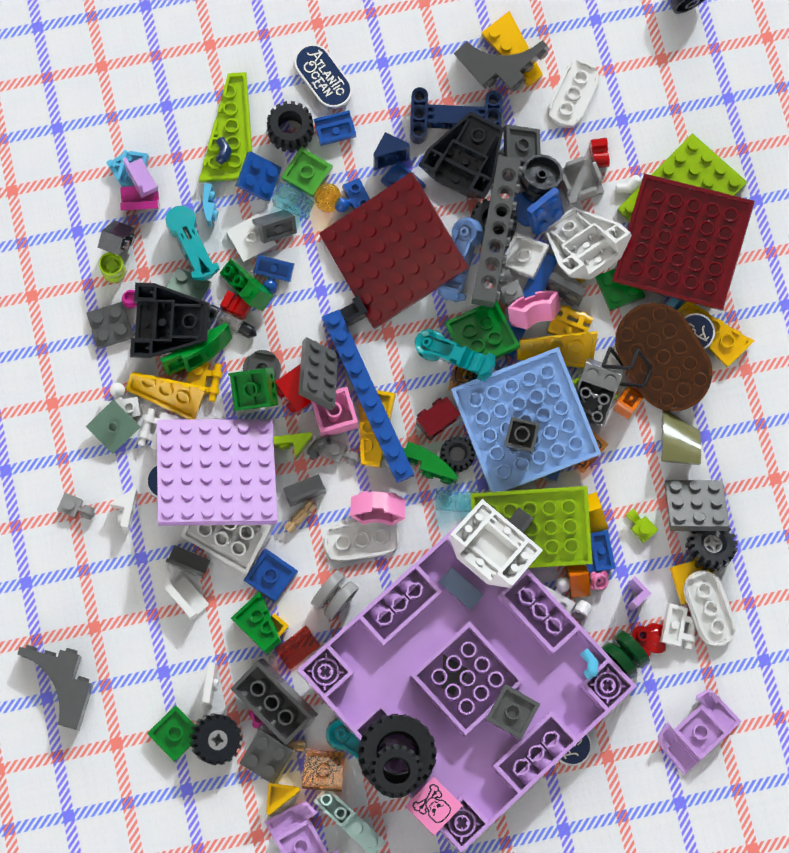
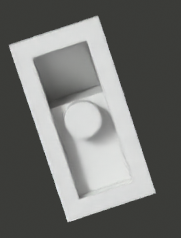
M131 489L109 504L112 508L124 510L119 514L118 523H121V528L125 530L131 529L138 497L136 489Z

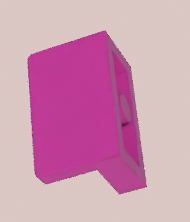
M135 186L120 188L121 211L160 207L158 191L141 198Z

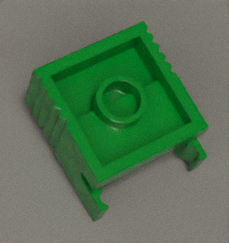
M273 367L228 373L234 403L233 411L278 405Z

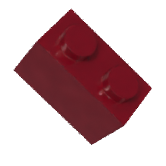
M447 396L443 399L441 397L432 403L433 407L429 410L424 409L417 414L416 424L429 441L460 418L461 414Z

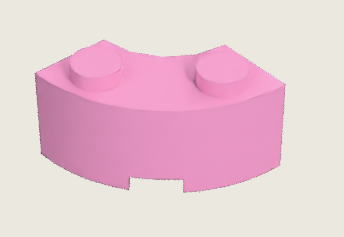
M538 291L535 292L534 296L528 298L523 296L517 299L508 308L510 325L529 329L537 322L553 321L561 309L558 292Z
M363 491L351 497L350 517L363 525L379 522L392 526L405 519L406 500L399 497L396 493Z

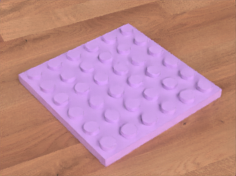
M157 420L158 526L277 524L273 420Z

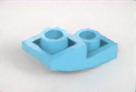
M205 183L203 207L207 224L212 227L213 221H217L219 213L216 210L215 203H213L216 192L213 190L212 184Z

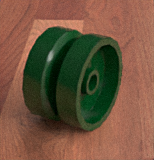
M619 630L612 637L613 643L606 642L601 648L632 679L637 674L636 667L643 669L650 662V659L645 650L633 637L625 631Z

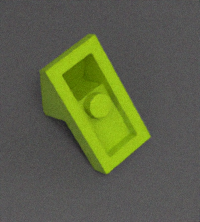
M312 432L274 436V446L279 448V450L290 449V446H294L295 459L297 460L312 441Z

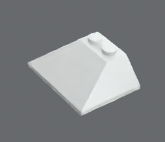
M483 499L449 535L457 559L488 585L511 588L543 551Z

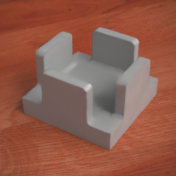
M583 156L566 162L565 167L562 168L563 179L560 186L569 206L604 193L601 184L602 175L596 162L592 163L590 158L584 160Z

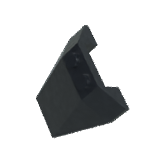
M470 111L427 149L419 163V167L436 182L468 198L485 199L494 183L504 127Z
M135 282L134 302L137 304L135 338H131L130 358H152L208 341L210 303L156 283Z

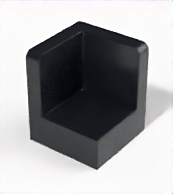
M359 296L352 299V304L340 309L348 327L365 319L366 315H368V311Z

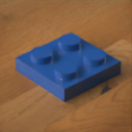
M251 151L247 152L235 186L268 202L271 200L282 167Z
M555 187L526 209L532 233L536 236L546 231L550 225L564 215L560 191Z

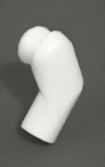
M633 175L627 184H616V193L632 194L640 187L642 180L638 175Z

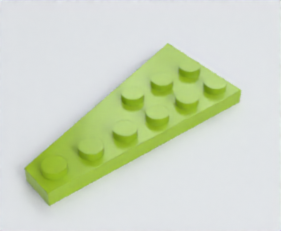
M246 72L228 73L217 117L208 143L206 157L203 161L201 175L199 176V183L238 180L247 152H253ZM220 137L225 138L232 150L229 161L222 165L216 161V157L221 150L216 140Z

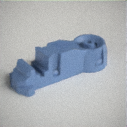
M464 217L454 223L452 238L470 268L475 247L482 242L484 230L479 221L470 217ZM469 269L438 289V294L445 300L454 302L465 301L467 295L463 294Z

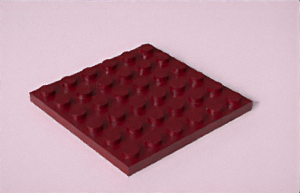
M410 172L319 233L354 296L361 298L368 311L366 317L374 329L469 269L465 259L413 172Z
M644 173L627 229L631 232L632 236L621 259L618 260L612 282L723 311L755 201Z

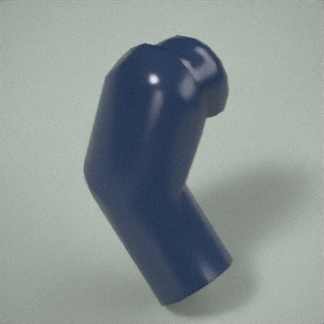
M224 137L216 140L221 149L216 157V161L221 165L228 162L232 154L231 147Z

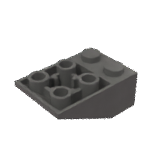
M587 357L576 392L588 422L603 428L621 382L623 370L602 367V362Z

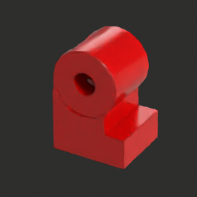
M607 138L590 140L589 151L592 163L596 162L598 168L609 167L610 158Z
M227 291L220 304L222 311L241 319H245L251 309V306L242 298H239L230 291Z

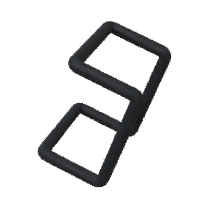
M612 347L608 348L602 363L604 368L621 369L624 372V370L633 369L639 355L647 365L649 370L643 384L620 382L619 386L645 388L653 370L651 364L639 349L635 351L630 366L622 364ZM610 352L620 365L606 364Z

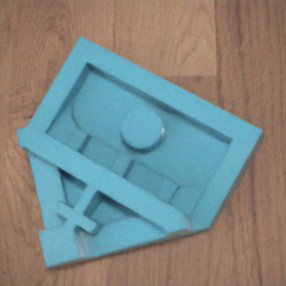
M124 150L123 154L113 160L110 159L106 163L122 187L134 186L125 170L123 158L126 157L129 163L141 158L147 167L149 155L147 153L127 152V150Z

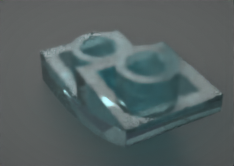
M436 490V510L471 512L470 493L476 492Z

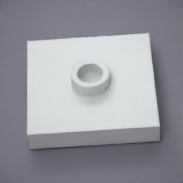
M260 214L226 230L244 264L256 258L257 255H262L277 247L275 241L261 242L259 227L252 223V219L261 217Z
M515 232L509 248H507L504 254L507 255L506 265L502 266V268L510 269L512 272L534 280L550 246Z
M213 662L207 663L201 700L208 706H212L214 692L217 691L219 679H217L218 666Z

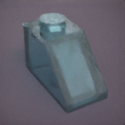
M279 182L272 197L274 207L286 210L304 219H308L315 204L314 201L296 188Z

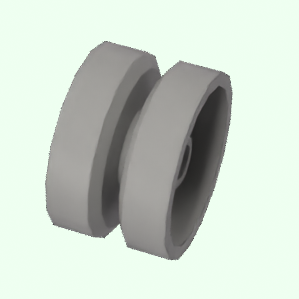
M339 570L335 571L327 579L311 601V604L318 610L327 605L324 615L331 621L345 610L359 589L352 581L346 583L341 588L346 576Z

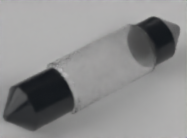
M213 304L210 305L209 317L213 321L221 325L227 322L230 330L247 338L257 336L254 326L221 307L219 308Z

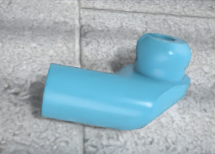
M587 648L580 655L587 663L584 675L587 679H592L598 675L599 662Z

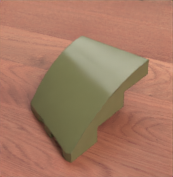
M662 410L661 462L700 465V430L669 411Z

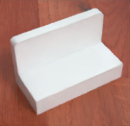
M185 576L173 586L170 584L165 588L191 620L209 606V603Z

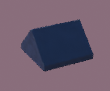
M385 132L373 154L374 171L397 164L398 161L404 162L409 160V143Z

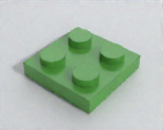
M301 147L281 176V179L313 198L332 170L333 165Z

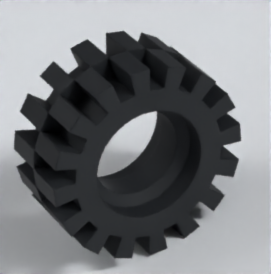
M452 436L444 442L440 451V459L454 472L466 471L472 465L475 451L470 440L467 441L466 437L460 438L456 436L453 438ZM459 447L464 450L465 457L461 461H455L451 458L450 451L453 448Z

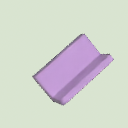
M126 157L123 158L125 170L141 198L158 191L156 183L141 158L129 163Z
M636 577L627 584L638 595L627 605L631 611L635 610L652 594Z

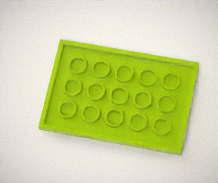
M693 133L651 174L734 196L747 184L743 177ZM640 187L617 209L629 222Z
M587 486L470 493L471 511L483 499L508 521L518 507L535 518L524 534L543 551L528 568L593 564Z

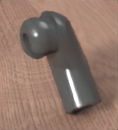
M326 435L316 439L307 449V455H309L311 460L319 457L318 449L331 444L330 436Z

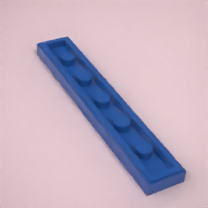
M547 253L534 280L528 279L523 290L525 298L534 296L535 292L545 290L549 277L557 263L555 256ZM510 325L519 343V339L523 338L526 329ZM517 350L507 354L506 356L513 358Z

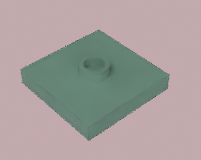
M114 399L86 425V428L112 454L141 427Z

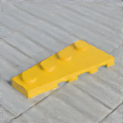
M510 11L481 33V36L498 55H513L529 49ZM537 62L534 63L531 71L523 73L526 78L525 85L529 88L542 78L543 73Z
M685 302L677 310L684 317L692 313H699L707 316L712 321L715 328V336L707 348L726 367L732 364L755 341L750 337L744 336L735 328L733 329L726 325L722 320L711 316L709 312L694 303Z
M598 331L519 339L520 349L517 351V360H526L559 347L566 366L584 368L587 357L594 360Z
M133 371L129 376L125 390L188 420H196L207 388Z
M376 390L391 421L396 394ZM359 401L361 464L381 468L383 452Z

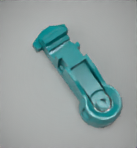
M186 206L173 207L166 214V227L169 229V233L177 239L186 261L188 260L190 270L193 269V272H191L192 279L199 281L211 279L220 269L218 263L212 264L196 231L195 213Z
M432 329L422 330L415 338V350L419 356L427 361L433 362L440 359L477 374V379L485 382L492 375L496 363V356L488 352L486 356L466 346L462 347L458 343L446 339L440 332Z
M339 718L334 719L326 729L328 744L335 750H345L358 760L360 741Z

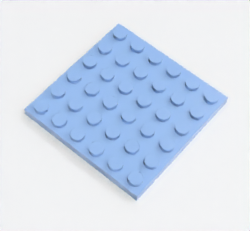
M559 347L495 371L485 382L475 379L451 389L491 492L509 491L601 455ZM511 417L540 423L534 454L505 448L504 444Z

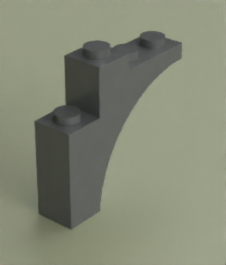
M542 40L534 47L518 54L494 55L483 52L466 41L454 52V55L484 89L492 87L499 77L514 92L515 90L519 91L525 85L526 78L523 73H528L533 69L536 61L544 59L548 54L549 48Z
M26 645L25 648L19 647L17 654L39 665L53 682L59 700L58 725L80 731L93 684L89 683L90 679L78 676L75 679L82 658L77 654L78 651L66 648V651L60 650L58 657H56L57 653L45 650L44 653L37 652L38 648Z

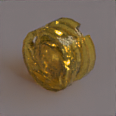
M330 183L320 185L314 195L317 208L326 213L335 211V206L341 198L340 190L337 186Z

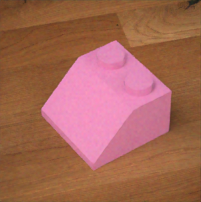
M347 387L336 390L335 407L331 411L311 401L321 437L326 435L333 436L358 428V420Z

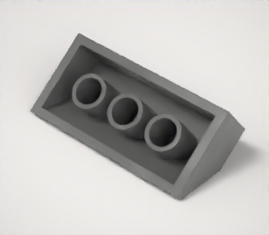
M264 658L257 660L231 688L285 745H288L318 715Z

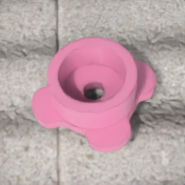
M604 570L600 573L592 572L590 574V589H605L609 582L607 578L608 573Z

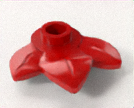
M650 623L646 627L637 626L633 629L631 637L640 644L649 657L651 652L660 654L666 651L665 643L660 642L662 625ZM641 632H643V634H644V638H643V639L640 638V633H641Z

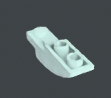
M328 787L314 799L313 802L367 853H378L387 843Z

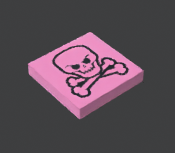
M434 776L405 805L433 835L463 806Z

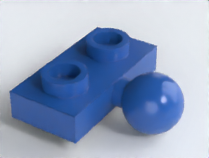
M360 178L342 185L347 199H337L335 209L340 213H344L349 209V206L355 210L370 200Z
M257 255L253 273L268 277L263 285L273 294L277 290L275 279L291 282L295 263Z

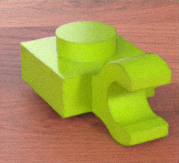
M634 509L626 514V517L634 524L630 530L642 543L658 531L646 516L641 519Z

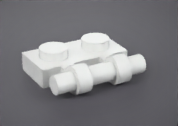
M149 408L147 415H144L143 418L144 425L142 431H139L137 445L145 447L148 440L152 442L150 449L157 451V427L154 435L149 434L151 425H157V420H180V416L161 412L158 419L154 417L156 410Z
M671 603L667 604L660 642L679 647L682 640H684V649L692 650V645L696 640V636H694L696 625L692 615L687 616L688 608ZM685 623L688 624L687 634L683 633Z

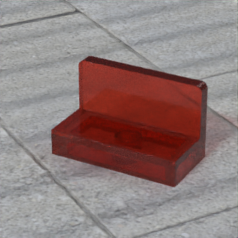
M305 625L276 648L275 652L291 670L318 649L320 644Z

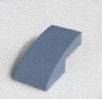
M450 568L438 582L470 610L483 596L480 591L453 568Z

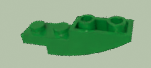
M227 322L209 330L207 342L177 350L160 358L167 376L183 369L190 372L205 364L222 351L232 339Z
M408 442L406 448H403L410 465H421L419 473H422L423 477L428 479L435 477L441 479L440 482L448 485L456 484L458 476L437 455L411 442Z

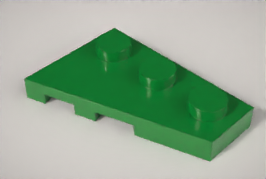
M260 591L231 617L233 622L267 655L282 642Z

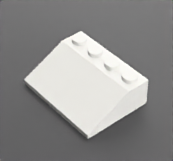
M276 524L185 525L180 536L243 573L248 574Z

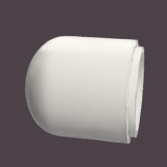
M579 601L572 612L573 616L581 621L586 620L591 611V605L587 601Z

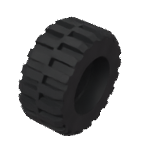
M392 714L381 717L367 728L360 740L358 762L364 777L367 778L371 785H373L369 775L371 761L378 753L381 742L386 737L395 734L406 736L415 746L416 755L420 758L419 760L423 767L419 786L430 777L436 764L437 748L434 744V737L431 736L426 725L424 726L420 723V720L406 714ZM384 769V776L390 783L400 784L406 780L408 771L391 773Z

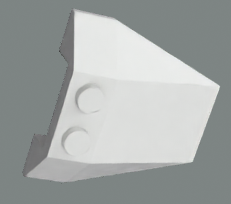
M575 207L564 213L559 220L555 221L545 231L559 267L571 278L589 280L621 259L632 236L631 232L620 223Z

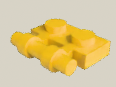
M560 304L561 309L559 312L563 314L562 316L557 315L551 321L547 333L553 336L588 332L589 328L583 326V323L591 325L593 317L588 316L586 312L573 310L571 306ZM570 316L575 319H578V322L575 323L571 320H568L567 317Z
M206 362L188 372L186 383L206 387L207 377L212 378L211 387H206L205 394H209L208 401L216 402V397L220 391L218 388L219 380L222 379L223 374L221 372L222 365L215 364L214 370L211 371L209 370L210 364Z

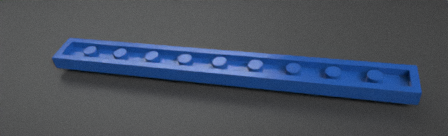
M340 309L322 316L396 483L414 477V472Z

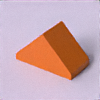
M627 387L613 410L629 420L643 399L642 394L632 387Z
M565 566L566 575L570 582L569 591L571 599L590 596V580L587 566Z

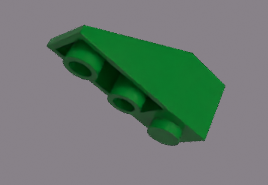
M231 258L220 271L221 276L251 307L263 311L274 297L264 285Z

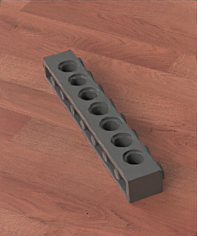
M498 156L471 304L494 308L495 302H499L501 291H497L498 284H502L504 273H501V267L506 265L507 255H504V250L509 248L511 237H507L508 230L512 231L514 219H510L511 212L515 213L517 202L514 201V195H518L520 189L517 179L522 177L523 166H520L521 159ZM510 176L513 180L506 181L503 177ZM506 193L509 195V198L503 199L500 197V194ZM503 211L506 213V216L500 217L497 215V212ZM501 229L503 233L498 235L493 230ZM496 246L500 251L495 253L490 248ZM493 264L497 269L491 271L486 266ZM485 282L492 283L493 287L487 289L484 287L483 284Z

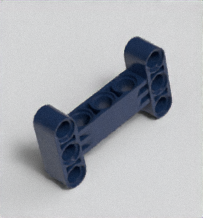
M417 87L412 91L410 140L414 144H422L426 140L427 128L451 129L470 111L489 120V117H495L497 120L492 122L501 126L502 95L495 90L488 92L484 107L428 104L427 90ZM421 96L424 100L418 101L415 98ZM494 99V100H496L498 103H496V104H491V103L489 102V100ZM420 113L423 117L417 118L414 115ZM421 131L423 134L418 136L414 132Z

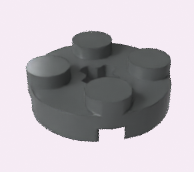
M258 350L245 359L243 371L255 370L257 367L260 368L261 365H265V368L273 367L275 381L280 378L281 364L272 352Z

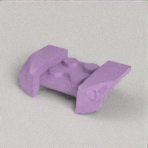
M711 689L696 695V701L700 706L674 730L667 722L658 736L659 745L684 775L742 722Z
M301 801L265 821L281 853H328L310 821V818L315 816L317 812L306 801Z

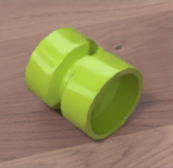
M111 252L101 256L99 268L104 279L110 283L122 281L126 275V267L122 257Z

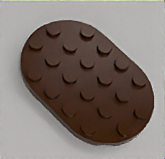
M646 303L633 308L622 318L615 336L616 351L622 364L630 366L635 351L639 349L653 368L647 386L645 388H638L642 396L654 407L673 412L689 409L700 402L708 392L711 384L712 365L709 356L684 316L671 306L661 303ZM638 355L633 369L627 370L635 384H643L649 368Z

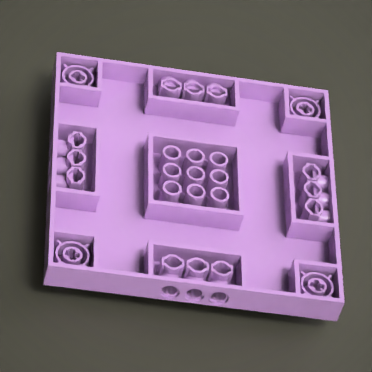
M454 527L299 667L297 672L359 741L367 728L383 716L406 714L420 720V723L424 726L426 725L435 740L434 744L437 748L436 764L430 777L408 796L412 799L434 776L463 805L440 829V832L458 852L462 853L637 686L528 568L511 588L486 584L459 561L449 538V535L456 528ZM450 568L457 571L483 594L471 610L438 583ZM587 648L599 662L598 675L592 679L585 677L584 671L587 669V663L580 655ZM443 654L448 657L444 664L448 672L455 673L461 666L468 669L459 675V686L452 683L445 689H442V685L447 680V673L443 670ZM450 659L458 663L457 669L449 667L448 661ZM504 684L540 703L521 740L485 720ZM453 687L456 689V692L452 695L447 692V689ZM399 734L386 737L378 748L379 752L386 746L398 744L407 746L416 754L413 742L406 736ZM392 759L384 766V769L391 773L408 771L407 765L400 759Z

